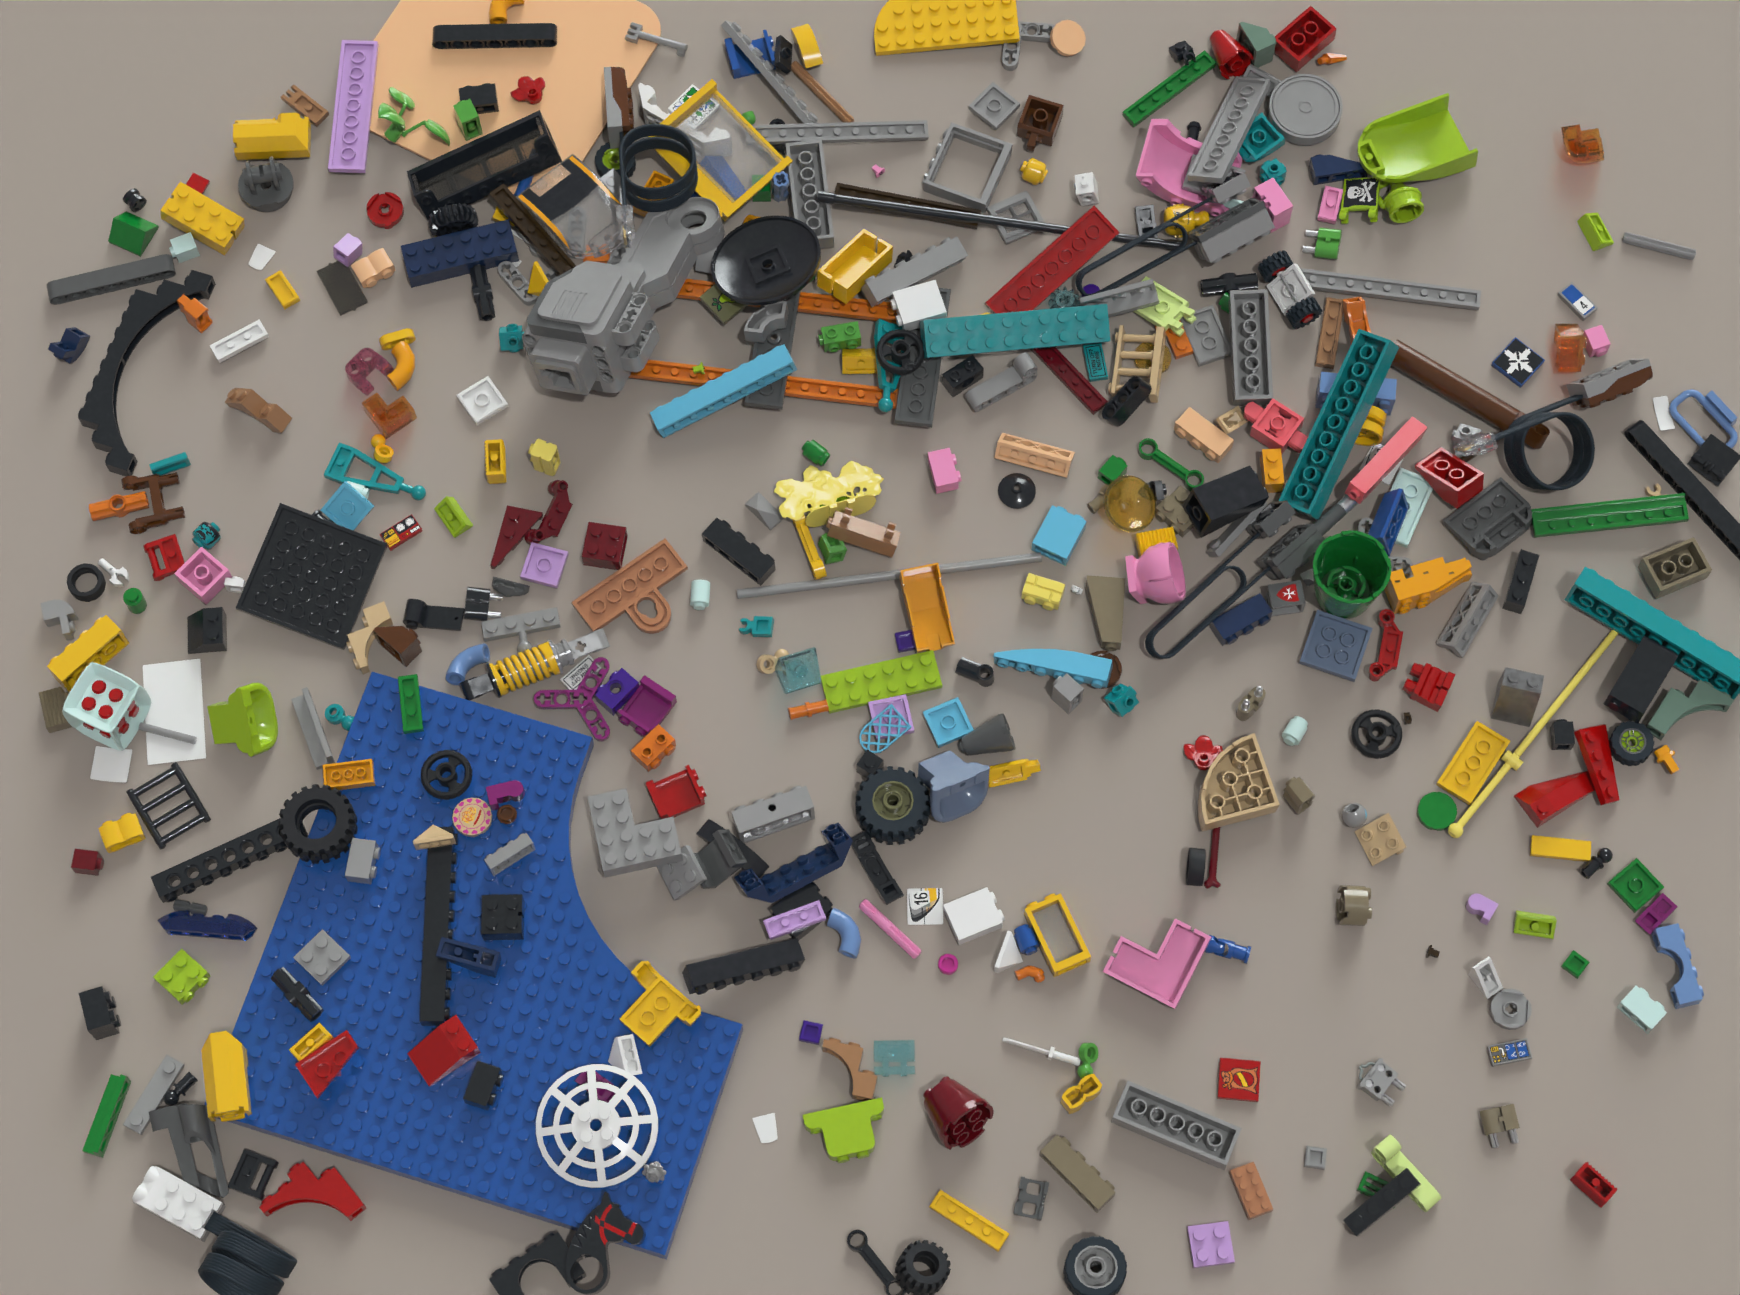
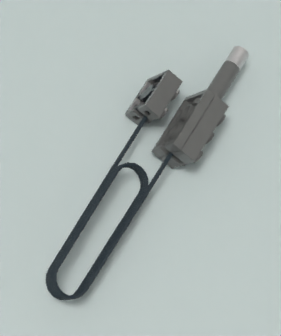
M1346 495L1314 524L1296 525L1257 560L1263 572L1246 586L1247 581L1244 571L1237 566L1226 565L1256 538H1270L1279 531L1278 528L1289 523L1292 520L1291 516L1296 513L1287 500L1268 504L1246 527L1252 538L1150 630L1145 640L1147 652L1157 659L1173 657L1265 574L1270 579H1288L1295 574V569L1305 565L1309 561L1308 558L1315 554L1319 545L1325 540L1323 535L1358 503ZM1225 570H1235L1240 577L1238 590L1165 655L1158 654L1153 644L1156 634Z

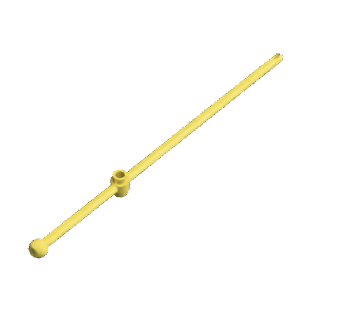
M1613 629L1610 631L1513 753L1509 750L1501 757L1505 762L1459 821L1449 825L1448 834L1451 837L1460 838L1463 834V827L1511 768L1515 771L1519 769L1523 764V761L1519 759L1520 756L1619 634Z

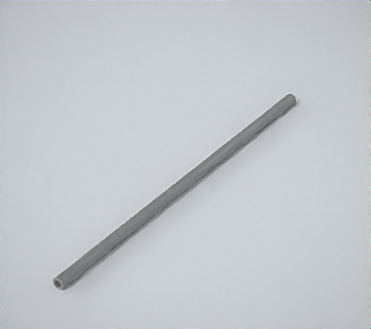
M1041 552L941 564L939 569L940 574L1042 562ZM900 570L737 589L738 599L897 580L900 579Z

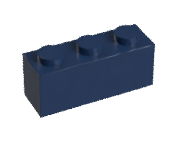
M1259 593L1217 617L1211 622L1210 629L1222 646L1227 643L1230 645L1237 641L1239 636L1250 634L1256 626L1267 624L1271 620L1273 611Z

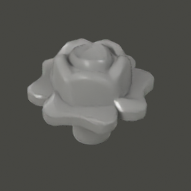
M657 1161L650 1163V1165H644V1170L642 1171V1174L646 1176L649 1182L656 1183L659 1180L664 1181L667 1173Z

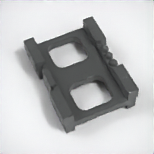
M1021 1176L1020 1193L1015 1204L1014 1215L1041 1221L1049 1182L1036 1181ZM1027 1184H1039L1041 1186L1039 1195L1028 1194L1026 1192ZM1025 1202L1036 1205L1035 1215H1028L1022 1212Z

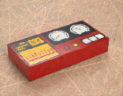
M411 514L382 532L380 537L388 544L389 550L392 551L422 532V528Z

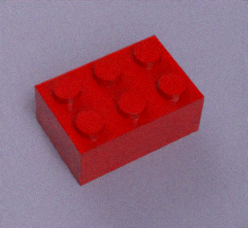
M1310 6L1275 36V54L1295 72H1298L1335 39L1337 28Z

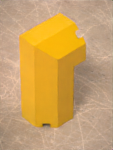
M281 113L278 115V119L274 117L273 119L235 120L233 124V143L237 147L234 148L237 160L269 159L271 156L274 158L310 157V120L306 116H304V119L300 118L298 113Z
M227 1031L210 1033L201 1050L208 1118L211 1121H216V1117L221 1119V1122L243 1119L245 1118V1113L250 1116L252 1112L247 1067L249 1066L247 1050L241 1042Z

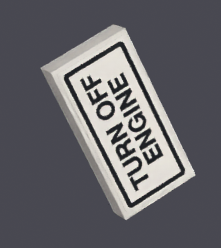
M590 655L585 657L562 677L560 682L568 690H577L594 659ZM596 664L598 666L597 672L594 673L592 671L591 673L597 675L602 668L598 664ZM593 678L587 679L586 684Z

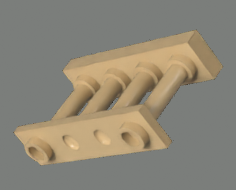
M1120 325L1119 332L1115 334L1117 349L1112 383H1109V394L1113 398L1124 386L1119 385L1121 375L1148 376L1150 378L1149 384L1152 387L1149 394L1150 402L1158 403L1166 343L1165 328L1157 326L1156 333H1153V335L1126 334L1124 326ZM1125 342H1148L1154 345V350H1151V352L1124 351ZM1123 358L1150 359L1152 367L1148 369L1122 368Z

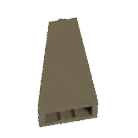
M1087 575L1086 589L1100 646L1107 651L1120 650L1125 578Z

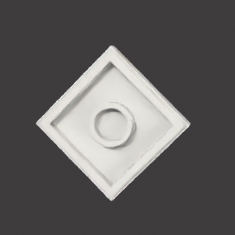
M489 376L456 395L477 426L509 407Z

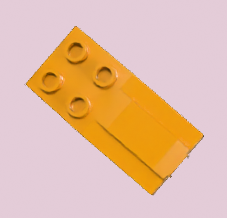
M1443 557L1410 566L1414 577L1407 579L1402 569L1392 571L1384 591L1393 613L1405 614L1416 607L1418 609L1425 608L1431 602L1461 583L1469 581L1472 576L1470 561L1463 558L1445 564Z
M933 563L900 570L899 578L916 652L936 651L955 645L944 587L941 583L939 564Z

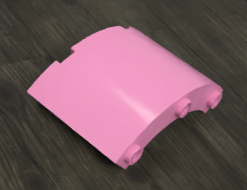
M1151 119L1136 172V177L1141 182V185L1160 198L1170 202L1172 206L1173 204H1184L1193 207L1206 200L1207 197L1182 189L1193 154H1198L1203 143L1190 137L1187 139L1180 135L1181 131L1174 127L1169 119ZM1239 152L1232 166L1241 168L1243 159ZM1207 202L1194 211H1207L1213 217H1217L1229 210V208L1220 203Z

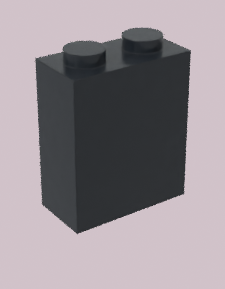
M811 882L783 897L770 908V912L774 917L819 900L827 918L832 912L831 906L833 904L826 896L823 898L819 893V887L814 882ZM821 922L789 933L792 939L798 938L799 941Z

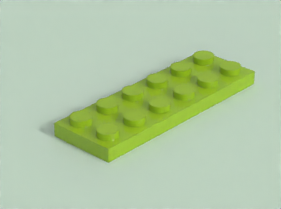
M933 650L820 676L828 703L829 714L865 706L870 701L905 694L909 696L942 688Z

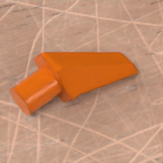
M1326 53L1318 58L1317 62L1319 65L1345 61L1347 57L1340 54Z

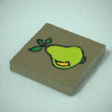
M716 284L700 296V300L724 325L748 306L727 298L720 292Z

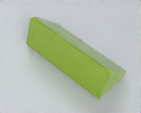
M1586 213L1577 221L1593 251L1614 244L1598 213Z
M446 496L434 508L454 538L473 526L454 497Z
M1516 910L1513 933L1554 939L1557 919L1555 916Z

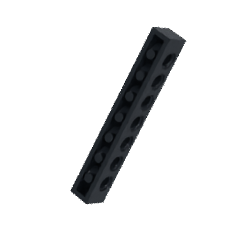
M281 818L151 876L163 903L172 902L184 893L190 894L194 892L197 887L210 885L219 877H227L239 868L245 869L249 867L252 862L265 860L274 852L279 853L286 850L287 846L281 837V830L278 826V820ZM302 821L300 831L304 837H308L309 835ZM266 839H272L269 845H263ZM248 847H254L251 853H245V850ZM230 855H235L233 861L227 862V858ZM211 864H217V867L215 869L208 870ZM193 872H199L196 878H190V875ZM175 880H180L178 886L172 887V883Z

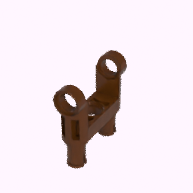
M177 472L162 476L154 474L139 478L137 476H126L121 479L122 488L125 490L133 489V491L150 488L154 515L136 518L135 521L130 522L129 530L131 534H141L146 532L147 528L166 525L171 520L185 518L183 506L168 510L164 506L162 489L165 486L180 484Z

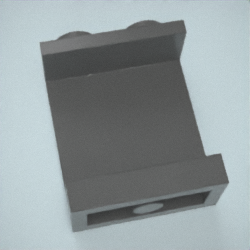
M729 829L717 830L712 834L715 839L701 851L694 853L707 878L706 881L700 884L703 889L716 888L747 863Z

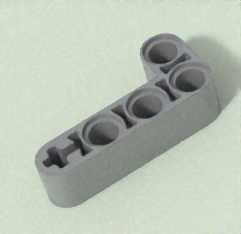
M1027 352L1022 353L1014 359L1012 367L970 389L965 394V397L975 412L981 411L1033 382L1037 377L1038 368Z

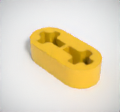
M411 328L388 333L379 338L383 350H391L401 341L411 344L416 340L414 331Z

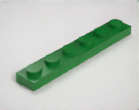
M1204 50L1196 56V62L1193 60L1189 61V65L1181 67L1125 109L1122 113L1123 117L1133 127H1136L1213 69L1217 62Z

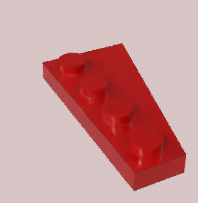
M1606 724L1575 731V737L1600 805L1619 801Z

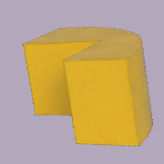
M805 24L791 28L794 43L798 45L803 66L810 68L823 64L821 53L810 25Z

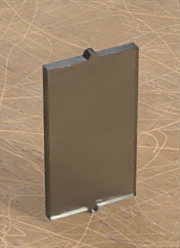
M336 261L317 271L340 316L352 310L355 311L356 308L368 303L349 267Z

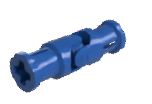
M1209 935L1212 938L1205 950L1206 953H1214L1228 959H1239L1247 964L1251 946L1244 947L1235 944L1234 941L1222 938L1217 939L1215 936ZM1227 944L1229 949L1227 952L1223 953L1225 950V945Z

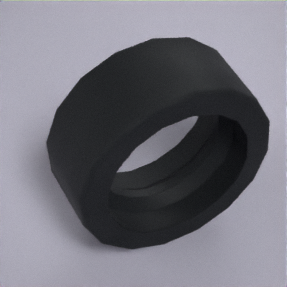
M87 563L77 565L67 576L69 591L76 599L82 602L96 600L105 590L106 581L104 575L95 565ZM86 573L94 574L97 577V584L91 591L80 592L76 589L75 582L78 577Z
M1189 848L1186 885H1203L1206 862L1205 849Z

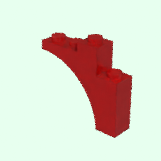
M304 1162L292 1166L287 1174L292 1181L282 1184L276 1194L267 1196L261 1202L262 1205L259 1206L268 1217L275 1211L289 1205L318 1203L338 1210L350 1221L367 1209L335 1167L325 1170L318 1180Z

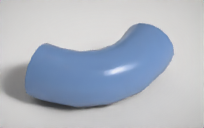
M487 644L475 645L459 653L450 663L446 673V681L452 685H460L461 682L465 681L466 674L471 668L482 663H488L490 651Z
M833 908L827 926L835 929L840 934L841 945L838 951L846 957L856 959L861 944L859 928L849 915Z

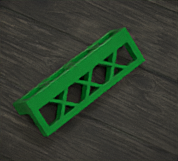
M110 1075L82 1151L84 1153L101 1158L104 1157L131 1084V1080L127 1076Z

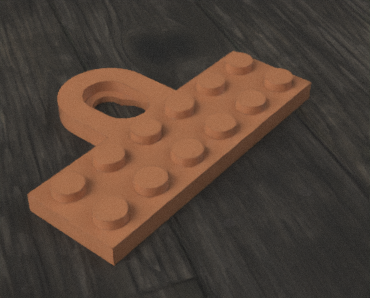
M664 538L571 603L592 632L602 629L626 612L641 631L649 634L659 633L669 625L671 609L658 589L685 572L688 567L666 538ZM643 600L653 601L656 604L657 616L655 618H648L646 615L641 614L637 609L638 604Z

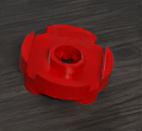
M385 192V194L379 195L378 193L368 201L367 215L375 226L391 229L401 221L404 215V207L401 199L396 194ZM389 207L387 213H382V208Z

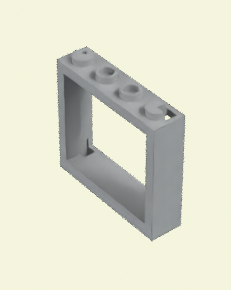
M951 122L949 129H946L943 133L942 138L944 140L942 144L939 143L937 146L935 159L932 158L930 161L929 173L924 175L922 181L924 192L968 208L979 209L982 213H986L987 207L1012 155L1013 144ZM954 138L1000 154L980 199L934 183Z

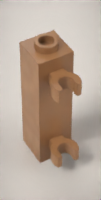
M845 507L843 513L835 510L833 517L829 516L826 528H829L827 536L891 558L893 557L901 533L894 530L896 524L889 522L887 527L851 516L853 509Z

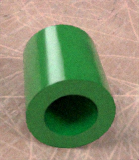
M130 588L125 591L123 600L129 611L134 614L144 612L147 602L141 591L137 588Z

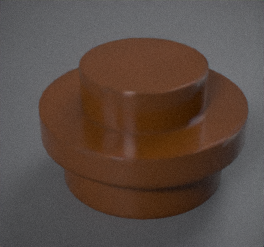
M511 805L501 806L497 812L498 820L503 824L513 823L517 818L516 809Z

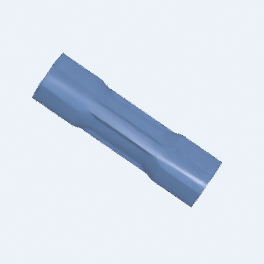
M784 171L776 172L772 178L773 199L777 202L786 201L789 194L788 174Z

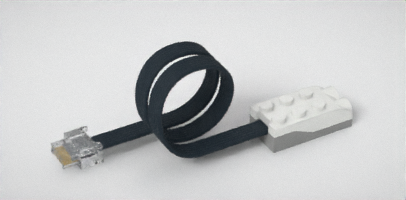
M157 1166L150 1167L142 1184L138 1186L132 1197L134 1204L202 1242H205L210 1232L218 1236L211 1248L212 1253L207 1254L198 1269V1274L219 1295H278L284 1286V1282L277 1276L288 1278L297 1264V1260L284 1250L221 1216L226 1207L221 1201Z

